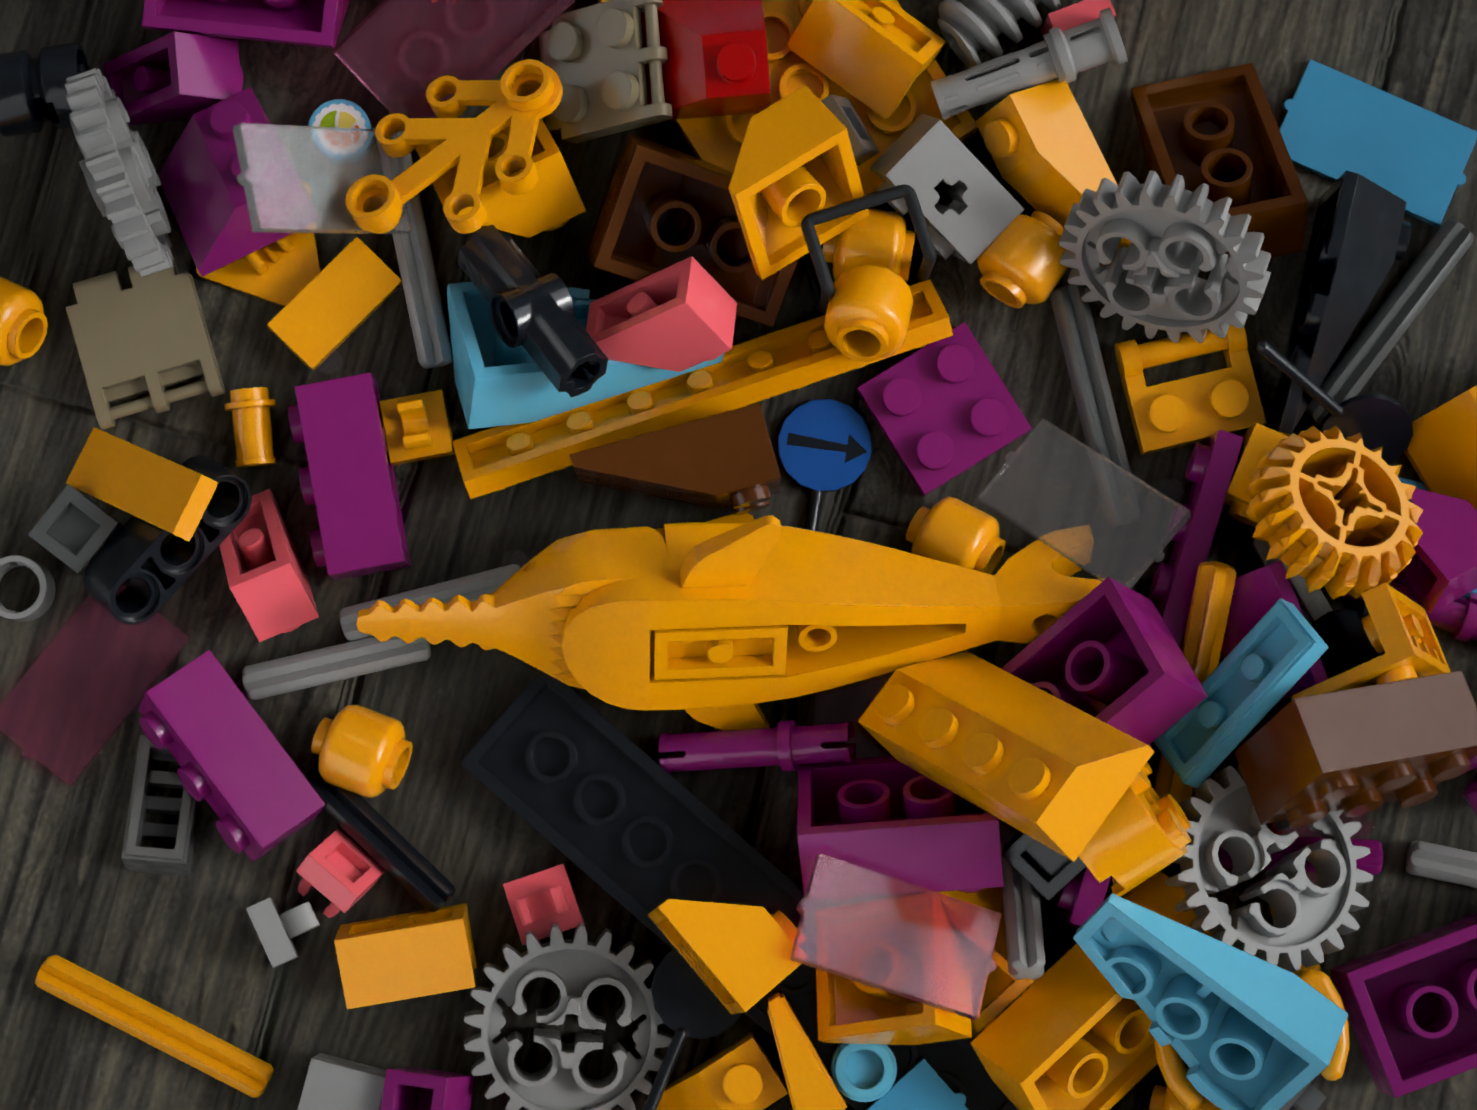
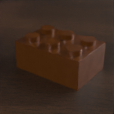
M1462 670L1299 697L1291 700L1237 749L1234 754L1261 825L1288 820L1292 828L1303 827L1323 819L1329 812L1344 810L1346 817H1356L1372 812L1381 807L1384 802L1398 800L1401 807H1410L1435 797L1438 794L1436 786L1442 781L1460 776L1471 769L1472 766L1469 760L1477 755V706Z

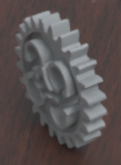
M94 68L66 78L67 83H65V87L68 93L66 99L72 110V113H69L70 123L76 141L84 156V160L79 161V164L98 209L103 217L107 216L108 220L111 219L113 223L111 229L114 237L121 248L124 249L127 259L132 261L135 271L139 272L141 277L174 267L172 261L174 256L171 251L172 243L167 234L171 232V227L164 205L156 189L157 186L161 185V182L138 130L133 132L132 129H129L127 123L130 122V118L119 97H116L114 90L110 89L107 78L102 76L100 69Z
M1152 170L1149 171L1145 184H1140L1128 171L1123 173L1119 186L1105 177L1101 179L1096 192L1086 188L1079 204H1073L1059 241V246L1066 249L1060 259V264L1072 268L1067 280L1068 283L1086 285L1081 297L1083 302L1100 300L1104 304L1100 316L1105 318L1118 313L1123 316L1122 329L1126 331L1136 323L1144 325L1145 334L1148 339H1153L1158 329L1166 330L1173 343L1179 342L1182 332H1188L1195 341L1203 343L1208 329L1218 337L1224 338L1230 325L1240 329L1243 328L1248 314L1255 315L1257 313L1261 299L1264 296L1271 272L1267 271L1271 253L1260 250L1265 238L1263 233L1247 232L1252 218L1249 214L1231 216L1228 213L1233 199L1225 197L1212 202L1207 199L1209 185L1205 183L1197 187L1194 192L1186 190L1183 176L1179 174L1175 176L1171 186L1163 185L1156 171ZM1121 238L1131 241L1129 249L1124 246L1118 248ZM1200 269L1205 272L1211 271L1208 280L1197 277Z
M1230 765L1214 773L1215 781L1209 778L1202 782L1198 788L1193 787L1198 798L1191 797L1179 803L1191 824V827L1186 830L1191 839V842L1186 845L1188 853L1173 862L1180 864V873L1165 880L1167 886L1184 888L1186 894L1174 906L1175 912H1185L1193 909L1197 918L1190 928L1199 932L1208 930L1213 934L1212 938L1290 972L1300 970L1301 963L1307 968L1324 962L1323 952L1330 954L1342 950L1345 946L1339 934L1346 935L1358 931L1360 928L1356 919L1349 912L1367 908L1370 903L1364 896L1355 891L1356 886L1373 881V875L1357 869L1356 860L1371 853L1370 848L1353 846L1350 839L1362 827L1361 823L1349 822L1343 824L1339 816L1344 810L1329 812L1323 819L1308 825L1309 830L1318 832L1319 836H1325L1327 839L1320 840L1284 855L1267 870V879L1251 884L1239 896L1242 902L1258 897L1264 899L1270 905L1274 914L1273 926H1271L1264 920L1261 914L1260 903H1251L1229 912L1226 903L1218 902V898L1208 897L1207 894L1217 893L1251 879L1270 863V854L1289 847L1299 835L1296 831L1280 836L1269 830L1266 824L1261 825L1239 766H1237L1236 771ZM1288 820L1276 822L1277 831L1281 832L1292 828ZM1219 847L1227 851L1232 859V874L1228 873L1219 862ZM1306 860L1314 866L1317 872V885H1314L1306 875Z
M579 922L575 929L573 939H564L559 925L552 923L550 942L541 944L538 937L531 930L526 931L527 951L521 954L507 943L503 945L502 950L508 965L504 969L488 962L484 965L483 971L493 982L491 988L476 986L471 989L470 994L476 1001L484 1005V1009L465 1012L464 1018L465 1023L481 1029V1033L470 1036L464 1042L465 1050L484 1052V1056L471 1066L472 1075L483 1076L492 1073L494 1077L487 1085L484 1096L487 1099H491L505 1092L509 1097L506 1100L504 1110H519L522 1106L528 1110H611L617 1104L624 1110H636L631 1093L636 1089L649 1095L653 1084L646 1076L648 1070L658 1072L664 1060L655 1053V1048L669 1047L673 1035L658 1030L657 1025L664 1022L654 1008L651 992L652 984L646 985L644 982L654 969L651 960L642 961L632 966L629 962L633 956L635 946L631 941L622 945L614 952L610 949L611 930L605 928L596 942L593 943L587 941L585 924ZM537 977L549 978L557 984L560 993L553 1005L547 1008H536V1022L548 1025H563L566 1014L577 1015L579 1027L605 1030V1017L595 1014L590 1010L587 1005V999L592 990L600 985L610 984L616 986L622 991L624 996L621 1007L615 1013L616 1021L622 1027L627 1026L632 1020H636L642 1014L646 1015V1018L637 1024L638 1028L632 1034L633 1040L636 1043L635 1049L639 1052L641 1058L636 1059L630 1050L626 1052V1048L621 1043H614L611 1045L612 1054L616 1060L614 1070L609 1076L594 1080L587 1078L581 1073L579 1064L586 1053L592 1050L603 1049L602 1035L578 1032L573 1037V1043L561 1042L560 1031L550 1028H534L533 1041L547 1047L552 1057L546 1068L539 1072L530 1073L523 1071L514 1060L516 1052L523 1045V1036L519 1032H511L507 1035V1038L504 1037L497 1043L492 1042L501 1033L500 1029L506 1024L505 1016L502 1014L503 1008L497 1000L499 998L503 999L508 1007L512 1006V1010L516 1014H524L527 1012V1004L522 996L525 985Z

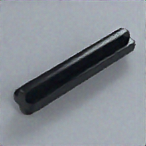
M318 764L305 775V778L325 803L322 809L428 911L434 913L450 900L455 893L454 885L360 795L325 782L319 773Z

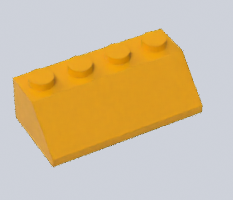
M968 651L896 669L858 720L896 760L1075 862L1154 753L1151 747L1142 741Z
M1161 871L1127 892L1124 896L1126 900L1188 927L1197 918L1193 909L1185 912H1175L1174 906L1186 896L1184 888L1167 886L1165 880L1169 877ZM1206 930V931H1204V932H1201V933L1206 934V935H1208V936H1210V937H1212V935H1213V934L1210 933L1208 930ZM1077 943L1052 967L1044 972L1040 978L1035 979L1020 997L999 1016L993 1018L985 1026L984 1030L970 1042L991 1080L1018 1110H1110L1158 1064L1154 1038L1148 1031L1152 1021L1134 999L1120 997Z

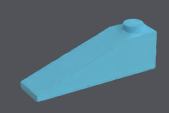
M473 282L450 283L447 286L454 378L468 429L535 422L720 363L723 359L724 353L714 360L704 361L681 372L608 360L606 374L600 377L589 391L570 397L567 392H558L522 345L511 348L500 339L491 320L489 303ZM569 287V293L575 310V318L586 329L590 302L595 299H589L590 290Z
M1113 893L1089 916L1073 936L1076 943L1120 997L1134 999L1152 1021L1148 1031L1160 1046L1163 1047L1170 1044L1188 1065L1189 1069L1186 1077L1195 1089L1221 1110H1279L1329 1066L1348 1013L1296 974Z

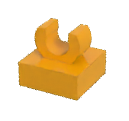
M442 389L380 401L389 457L393 466L455 454L446 399Z

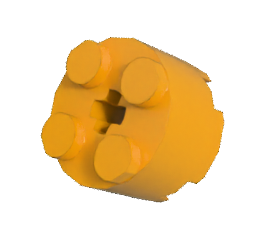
M1148 762L1079 855V858L1099 883L1112 876L1113 886L1111 890L1113 894L1120 897L1188 853L1186 845L1191 842L1186 831L1191 827V824L1180 805L1169 793L1160 799L1152 788L1147 777L1152 773Z

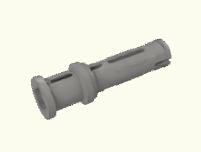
M1110 7L1101 10L1098 19L1062 31L1058 26L1049 29V33L1043 35L1044 41L1033 44L1030 47L970 67V69L954 75L930 81L943 120L965 110L987 104L1058 78L1059 83L1066 81V84L1076 80L1077 73L1112 60L1118 65L1128 62L1123 41Z

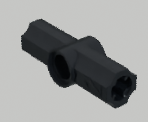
M494 225L475 231L470 240L459 248L458 265L489 303L491 320L500 339L511 348L522 345L558 392H567L570 397H574L589 391L593 384L606 374L608 358L575 318L573 300L563 280L551 272L541 276L507 232L498 231Z

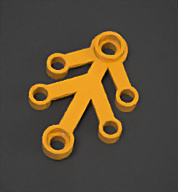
M526 59L511 65L503 73L501 80H459L450 75L441 76L433 80L427 87L426 99L438 118H408L401 113L389 114L383 117L376 125L375 137L385 154L394 158L408 155L417 145L438 146L393 180L386 176L371 174L355 181L347 191L345 203L356 224L362 230L376 234L391 231L401 219L403 204L458 164L453 191L444 201L443 212L453 230L458 233L469 234L480 229L487 219V210L480 199V193L492 138L510 125L506 153L495 164V173L503 189L512 195H522L532 190L539 178L538 170L531 158L540 119L551 114L562 99L563 86L559 76L552 68L542 62ZM454 94L451 99L440 101L444 96ZM468 105L490 106L476 118H457L466 111ZM404 131L398 138L390 140L393 134ZM525 168L521 174L509 177L510 173L514 170ZM473 207L469 213L457 216L462 209Z

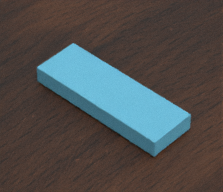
M1280 598L1201 684L1208 697L1153 741L1182 782L1198 788L1329 648L1328 645L1293 603Z

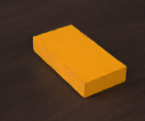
M356 237L267 324V327L314 372L402 285V280L368 246Z

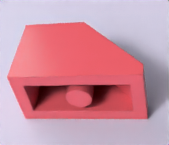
M691 256L590 302L585 330L607 356L608 360L681 372L704 361L714 360L723 353L732 350L737 302Z
M270 488L251 496L252 501L248 513L219 545L229 588L259 642L281 633L291 632L302 624L319 618L309 579Z

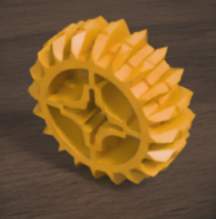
M1312 426L1306 431H1301L1298 435L1292 433L1288 438H1283L1272 451H1269L1260 460L1258 469L1254 472L1255 476L1251 479L1250 486L1246 491L1252 500L1245 514L1259 522L1255 527L1252 538L1267 541L1270 545L1266 560L1279 558L1287 566L1285 579L1300 575L1305 578L1308 593L1319 590L1324 586L1332 600L1347 593L1357 599L1362 593L1383 583L1389 584L1398 576V573L1410 564L1411 557L1416 553L1414 547L1418 544V540L1423 534L1422 530L1416 525L1423 509L1408 501L1412 498L1416 486L1401 483L1398 474L1402 465L1389 466L1381 458L1383 446L1369 450L1364 447L1360 433L1345 440L1337 426L1323 432Z

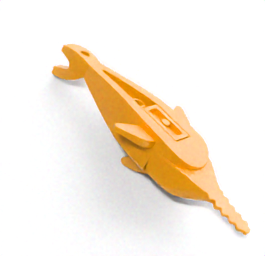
M745 513L741 515L731 514L706 522L663 524V528L658 529L642 526L595 529L574 534L553 542L523 565L495 592L482 594L475 601L467 600L464 596L458 594L448 603H443L434 597H430L420 606L412 600L404 598L397 606L393 607L385 601L378 600L369 609L358 611L356 626L359 632L371 634L381 642L388 641L390 638L397 636L408 644L423 637L433 645L439 644L444 640H450L459 647L475 643L485 651L498 649L569 686L586 689L591 695L607 704L628 710L642 711L685 709L693 719L714 728L728 731L770 728L757 703L795 698L830 690L994 641L1021 644L1031 643L1104 580L1071 577L1092 564L1095 540L1091 526L1057 532L1036 540L1008 558L995 575L870 542L824 532L782 526L780 520L773 515L763 516L754 520L753 515Z

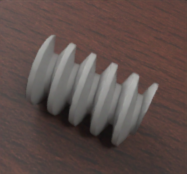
M943 0L938 6L940 19H938L937 23L949 47L970 69V67L982 63L978 55L981 49H984L995 58L1003 55V50L997 38L1001 33L1017 44L1023 39L1017 24L1020 18L1035 28L1042 25V19L1036 7L1039 3L1045 5L1052 12L1061 9L1062 5L1060 0Z

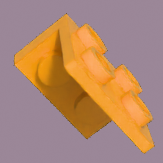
M1383 583L1361 595L1369 612V615L1362 617L1364 630L1374 649L1378 653L1385 651V654L1291 696V700L1299 697L1449 673L1451 671L1425 608L1387 583Z

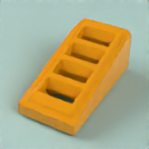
M777 992L768 997V1015L793 1110H845L847 1108L846 1101L835 1085L834 1080L785 995Z

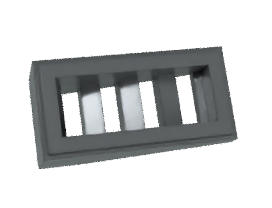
M140 735L121 859L126 869L132 872L190 876L195 848L199 802L185 789L177 772L152 770V760L177 761L167 747L159 750L150 742L146 735ZM150 787L183 789L182 798L150 796L149 789ZM147 813L178 815L179 822L178 825L146 822ZM144 839L176 842L175 849L143 847Z

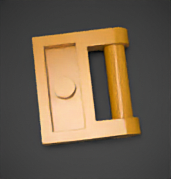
M1230 325L1224 338L1218 337L1208 329L1203 343L1195 341L1189 333L1181 334L1178 343H1173L1169 337L1138 345L1135 339L1115 343V358L1140 455L1207 440L1219 429L1229 433H1237L1247 430L1255 423L1266 424L1247 349L1248 343L1245 327L1240 329ZM1223 350L1227 368L1146 386L1143 369Z

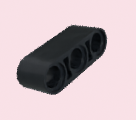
M198 455L187 459L181 464L218 482L217 490L213 494L189 542L173 535L170 542L161 547L162 541L169 532L132 516L92 558L86 567L83 578L86 592L116 620L124 624L137 625L146 622L154 616L248 513L252 497L251 490L246 481L210 456ZM127 579H130L127 588L116 595L120 585Z

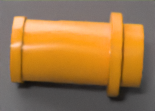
M268 387L230 390L231 402L224 405L225 411H232L237 460H235L236 467L276 464L270 408L276 406V400L269 399Z

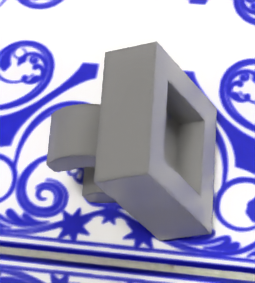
M271 897L246 908L273 968H277L299 957L292 938L320 926L309 901L282 914L279 913Z

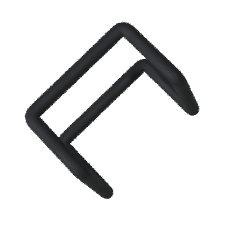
M906 184L898 185L810 213L804 217L801 228L809 253L800 258L819 313L826 314L829 299L834 295V285L814 226L904 197L924 256L922 258L915 237L911 262L915 277L919 282L929 279L937 256L917 194L911 186ZM906 213L904 217L907 222V230L913 231L909 217Z

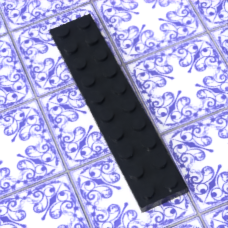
M540 671L460 763L671 949H675V947L648 916L653 909L667 899L762 906L772 915L778 910L781 911L803 936L804 942L798 948L807 959L744 1013L774 1038L767 1010V998L777 992L783 993L831 1075V1059L840 1043H823L818 1041L814 911L824 909L815 901H805L803 890L567 684ZM972 1038L921 1045H887L896 1059L897 1075L895 1082L920 1059L924 1058L954 1093L961 1092L966 1096L964 1105L969 1110H1018L991 1080L970 1044L973 1041ZM842 1094L844 1100L855 1110H865L874 1102H858Z

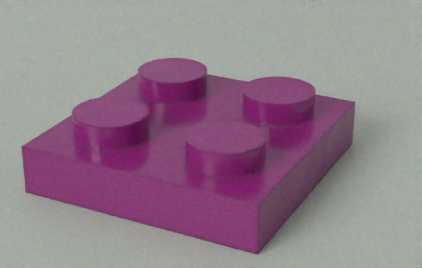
M965 322L952 329L953 336L926 345L857 388L858 395L922 497H925L1003 449L1032 429Z

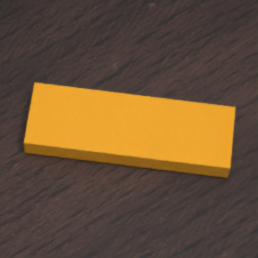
M93 427L65 484H69L88 495L189 542L217 488L218 482Z

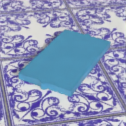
M1312 59L1308 61L1293 98L1287 99L1282 105V110L1286 114L1279 130L1293 165L1332 182H1335L1345 171L1358 173L1406 201L1405 214L1435 227L1441 225L1456 187H1461L1466 182V176L1463 174V171L1476 143L1477 131Z

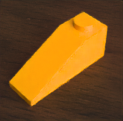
M1058 79L1009 94L975 121L984 139L985 146L990 152L1002 178L1034 209L1051 216L1063 228L1073 204H1079L1086 188L1096 192L1101 179L1105 177L1117 185L1066 81L1059 83ZM1121 238L1118 248L1124 246L1129 249L1131 241Z

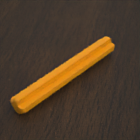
M1218 561L1202 562L1198 566L1181 650L1201 684L1217 668L1237 575L1234 567ZM1161 753L1154 791L1160 799L1169 793L1179 804L1191 798L1193 787L1182 782Z
M58 955L48 956L37 973L35 984L38 988L252 1098L261 1096L272 1078L274 1068L271 1064Z

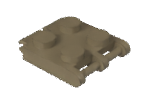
M608 0L552 17L553 27L551 30L538 34L540 61L557 73L563 86V95L559 105L551 114L545 116V124L550 133L554 131L555 135H561L562 140L580 143L673 118L672 104L665 103L662 64L668 62L667 48L660 46L657 8L663 6V0ZM642 12H645L648 46L646 48L643 46ZM646 68H649L651 82L652 104L649 105L645 71Z
M172 260L174 267L146 277H141L140 273L135 271L134 266L128 267L133 288L124 290L120 275L116 271L73 283L78 304L65 308L96 418L102 430L114 427L115 419L152 408L155 409L157 414L170 410L169 403L210 392L212 397L225 394L222 377L193 276L188 271L179 274L175 260ZM205 376V380L168 391L165 389L179 383H191ZM150 393L148 397L111 407V403L121 400L130 401L139 395Z

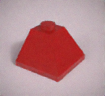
M663 0V6L657 8L660 46L667 48L668 62L662 64L665 103L672 104L673 118L670 120L753 114L769 107L771 102V86L762 0ZM642 12L643 46L646 48L648 46L645 12ZM646 68L645 71L649 105L652 104L650 70L649 68Z

